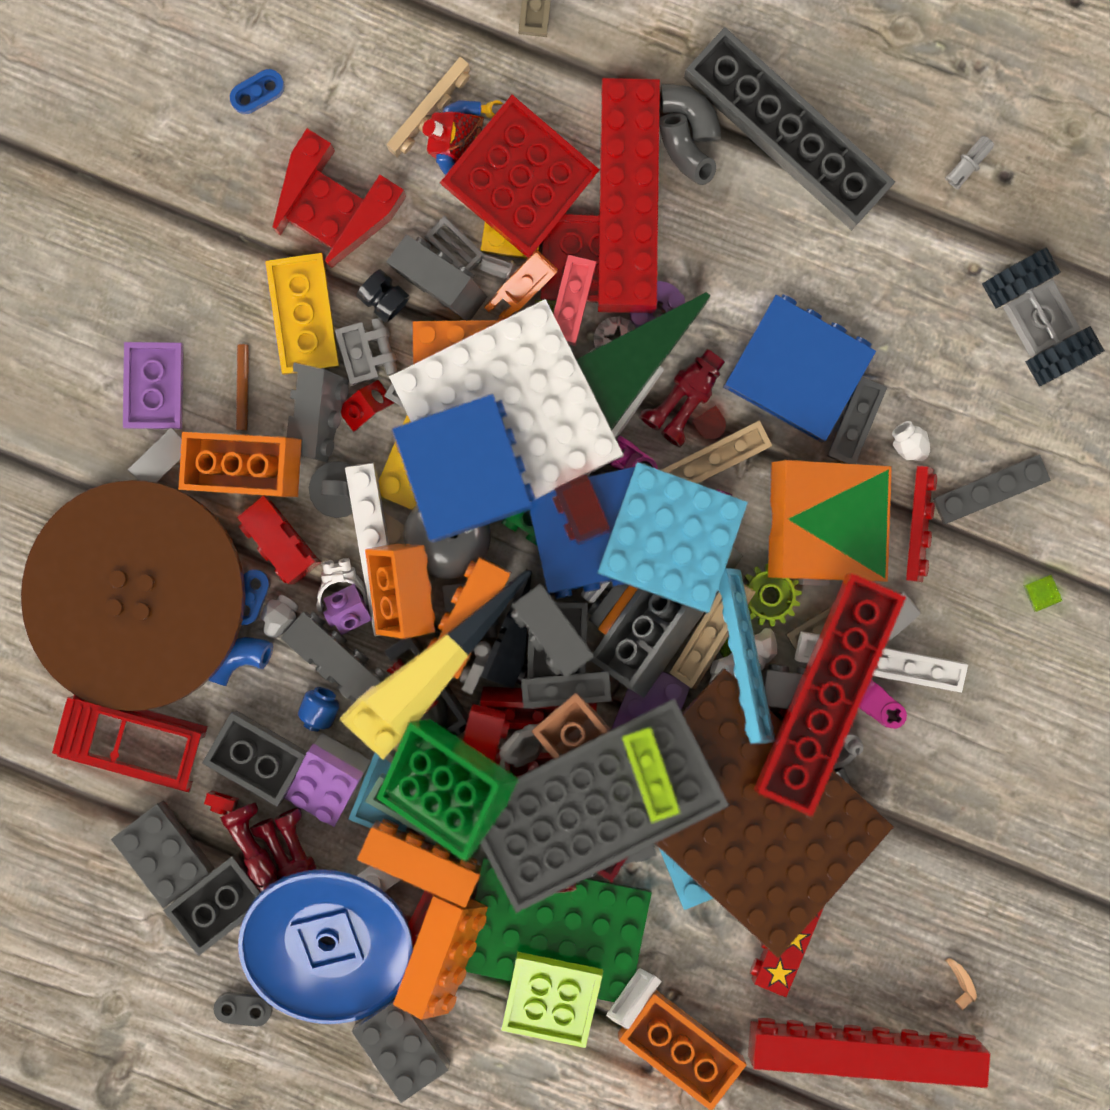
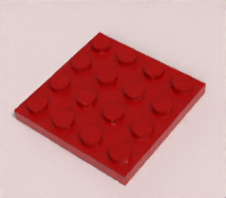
M511 95L440 181V184L529 258L600 169L514 95Z

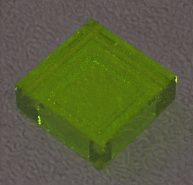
M1047 575L1023 585L1034 612L1063 601L1052 575Z

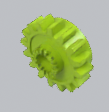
M765 564L764 571L754 567V576L745 574V578L748 581L745 585L756 591L748 604V609L751 611L750 619L752 620L756 616L759 617V625H763L767 619L771 627L775 626L776 619L782 624L786 623L785 615L794 617L793 606H800L801 604L796 601V596L801 595L802 591L795 590L794 587L799 581L790 580L789 578H768V564ZM767 587L775 589L777 594L775 601L772 603H767L763 599V591Z

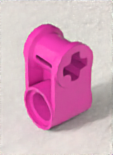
M620 435L616 438L621 451L624 449L625 451L622 457L608 463L617 470L636 467L638 462L650 464L652 468L658 470L656 462L640 451L638 447Z
M871 680L859 709L870 717L872 716L887 728H900L907 720L906 710L889 696L882 687ZM896 709L897 721H887L889 717L886 713L887 710L894 711Z

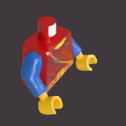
M459 100L445 106L443 112L433 113L431 119L425 121L422 131L425 136H428L427 152L436 159L437 164L445 175L482 131L484 117L480 116V114L484 113L488 118L492 119L495 115L492 111V106L503 105L501 101L495 100L486 103V105H481L479 101Z

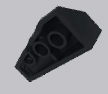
M532 571L514 596L498 638L493 645L480 676L510 688H514L515 683L521 685V679L525 677L528 670L523 667L526 653L527 625L521 628L511 615V612L515 610L512 604L530 591Z

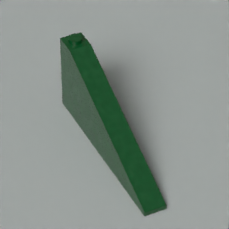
M705 292L576 359L611 431L708 303L711 297L710 294Z

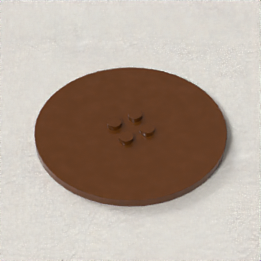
M130 480L107 483L89 489L63 505L49 519L36 537L29 552L22 578V615L29 641L40 662L50 675L68 691L87 702L114 710L137 711L159 708L175 703L201 688L214 676L229 656L237 640L244 615L245 581L238 552L224 526L213 513L193 497L178 489L148 481Z

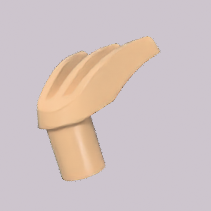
M948 958L945 961L953 970L961 989L965 992L955 1001L957 1006L963 1010L970 1003L976 1001V990L969 974L962 965Z

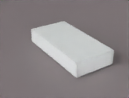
M639 968L606 1016L617 1024L629 1029L661 983V980L655 975Z

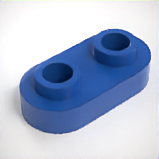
M272 69L263 70L236 85L230 93V102L237 112L251 114L278 99L284 92V81L277 71ZM269 82L275 83L273 90H266V85ZM244 96L251 98L248 104L241 103V99Z
M250 570L244 574L245 605L249 606L250 613L248 616L243 615L242 625H248L257 620L270 589V579L261 570ZM256 578L261 582V586L257 590L251 586L252 580Z

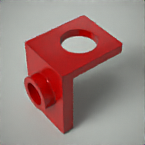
M379 380L359 389L343 403L341 416L353 432L357 431L376 413L394 404V402L385 397L387 391ZM372 390L381 394L383 403L377 402L373 398Z

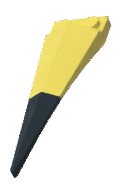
M524 571L440 640L362 695L345 712L340 720L378 756L384 759L402 740L409 722L419 721L528 579L531 571Z

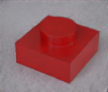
M211 790L207 793L204 804L211 806L210 811L226 815L227 812L236 810L239 798Z

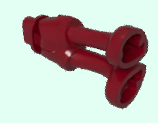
M706 349L701 357H696L693 363L676 374L673 379L675 386L666 399L654 409L647 408L642 410L638 416L639 419L650 428L659 431L670 412L682 397L686 395L687 399L676 416L661 432L667 441L681 448L686 440L684 427L687 420L700 403H707L712 396V389L716 379L721 375L719 370L725 361L711 350Z
M254 802L220 817V819L245 855L244 862L248 869L249 877L253 880L259 891H263L278 880L276 879V868L270 859V855L258 845L249 828V820L258 812V806Z
M298 807L283 812L275 818L277 827L287 843L292 860L288 859L281 846L273 818L265 819L250 827L252 835L262 839L270 849L278 867L276 870L277 879H282L299 872L316 870L317 868L314 859L311 856H307L297 836L296 824L302 818V812Z

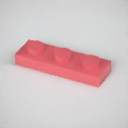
M568 255L553 315L567 343L576 346L596 261Z

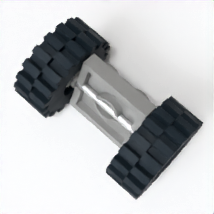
M1047 247L982 283L995 309L1004 305L1003 309L1028 354L1032 357L1025 362L1039 387L1105 351L1091 326L1077 332L1080 330V327L1054 280L1052 279L1044 283L1061 273Z

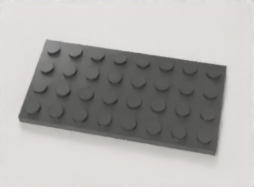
M672 699L517 777L519 780L507 806L483 838L481 845L517 913L728 807L729 804L675 699ZM650 726L680 813L653 823L650 820L622 738L624 735Z

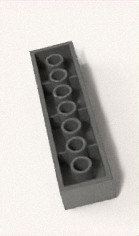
M726 27L719 32L686 68L684 79L704 95L710 103L851 231L894 185L895 181Z

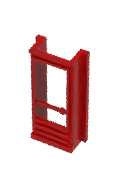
M74 695L67 697L52 753L60 758L189 793L193 783L189 779L200 739L206 736L208 726L151 710H114L87 702ZM100 714L122 720L114 751L110 754L111 759L89 753ZM127 721L188 738L177 777L116 760L119 758L118 751Z

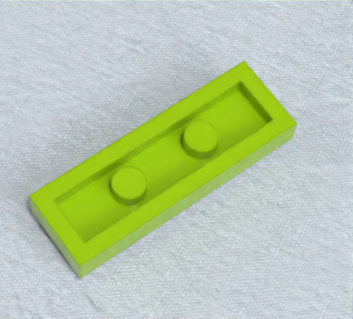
M651 726L622 736L651 822L653 823L679 814L680 810Z

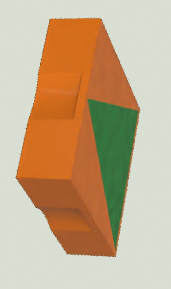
M791 460L772 462L770 495L772 528L769 535L768 578L844 580L846 574L853 573L869 581L888 582L892 466Z

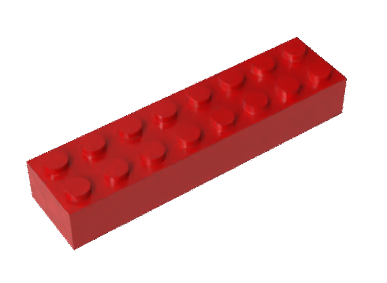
M602 78L598 312L655 313L660 79Z
M846 574L755 784L754 791L813 816L906 600V596L856 574Z
M758 1018V1022L750 1021L748 1057L753 1069L988 1088L991 1053L974 1035L958 1034V1038L947 1037L946 1033L936 1031L930 1032V1035H918V1031L902 1029L901 1033H892L890 1029L884 1027H873L872 1031L861 1030V1027L857 1025H844L843 1029L832 1028V1024L817 1022L815 1026H806L804 1022L798 1020H787L786 1024L775 1023V1020L771 1018Z

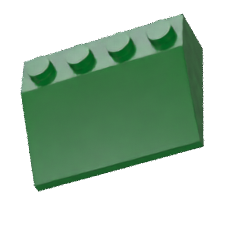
M423 719L409 722L377 799L459 858L468 861L507 806L519 779L431 719Z

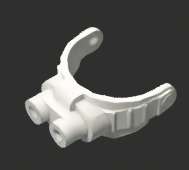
M349 558L340 559L339 563L336 564L331 560L322 563L324 571L321 573L322 583L317 594L316 606L318 611L323 612L321 600L323 591L329 585L336 582L355 584L363 594L364 603L368 605L366 586L356 575L355 568L351 567Z

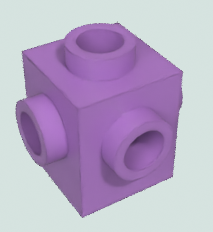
M355 584L324 598L327 610L323 612L330 627L336 626L341 635L372 620L368 607L364 603V599Z

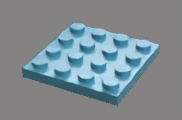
M637 462L597 574L709 613L748 502Z

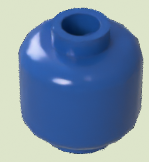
M316 687L314 690H309L305 693L298 710V717L304 722L305 728L318 732L320 729H328L333 725L340 705L336 699V694L323 687Z

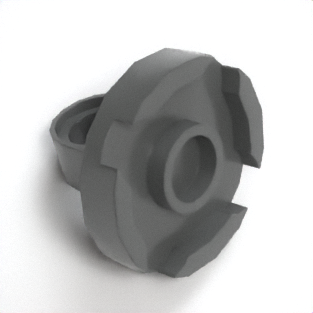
M341 461L328 462L319 467L311 477L308 487L310 500L314 507L326 516L342 518L348 517L353 513L345 467L352 466L349 463Z

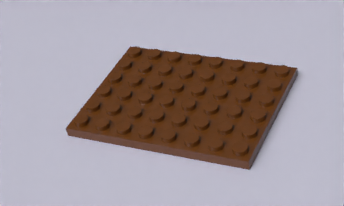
M723 668L682 714L729 806L655 844L770 952L779 958L894 826L834 770L830 774L813 816L754 791L753 789L774 741L758 744L750 743V738L745 730V713L739 699L741 694L739 682ZM769 710L774 738H776L782 721Z

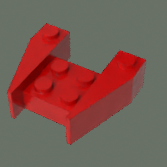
M306 128L291 152L272 227L281 235L288 223H291L329 247L331 251L326 257L325 262L329 267L333 268L389 223L407 196L404 189L379 175L365 198L362 199L321 173L335 150L330 142Z

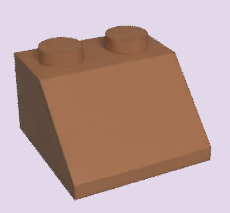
M575 693L531 732L555 759L611 729L596 711Z

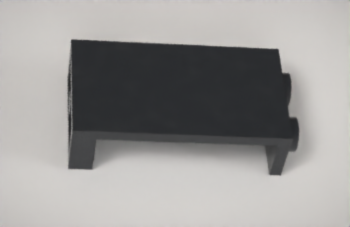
M415 636L400 640L384 652L392 661L409 649L413 651L416 657L425 650ZM447 684L441 691V695L458 720L445 729L457 737L466 730L469 716Z

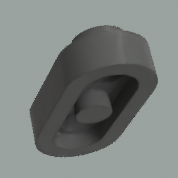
M610 582L605 588L608 593L604 599L600 601L597 598L587 611L591 615L588 620L598 627L628 587V584L612 586V582Z
M233 992L222 994L216 1000L213 1008L216 1018L223 1023L255 1027L264 1025L272 1014V1006L260 995ZM226 1004L230 1005L233 1009L232 1013L224 1012L223 1006ZM252 1008L260 1009L261 1016H254L251 1012Z

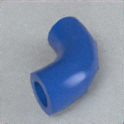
M247 636L238 638L221 668L209 681L227 686L232 673L240 666L249 665L264 669L272 656L273 643L264 639Z

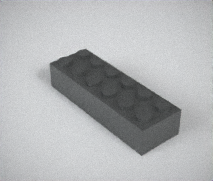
M733 546L725 568L735 569L743 557ZM638 588L594 651V657L590 661L604 671H609L612 677L644 698L704 612Z

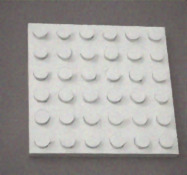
M546 299L389 376L411 422L490 394L494 395L496 401L502 399L507 417L502 418L505 428H512L517 443L512 445L515 457L519 455L522 457L526 472L521 473L524 484H531L536 499L623 456Z

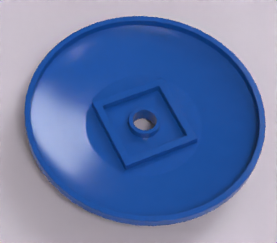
M310 870L284 877L268 886L256 897L244 916L239 933L238 951L240 962L248 981L268 1004L284 1014L299 1020L318 1024H342L370 1016L395 998L413 952V940L409 924L403 912L395 901L382 889L363 878L349 873L334 870ZM329 936L334 939L335 943L326 945L320 941V938Z

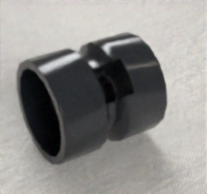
M378 269L360 287L356 297L367 307L373 306L374 313L382 321L388 323L404 308L410 299V295L399 285L392 286L393 280L381 269Z

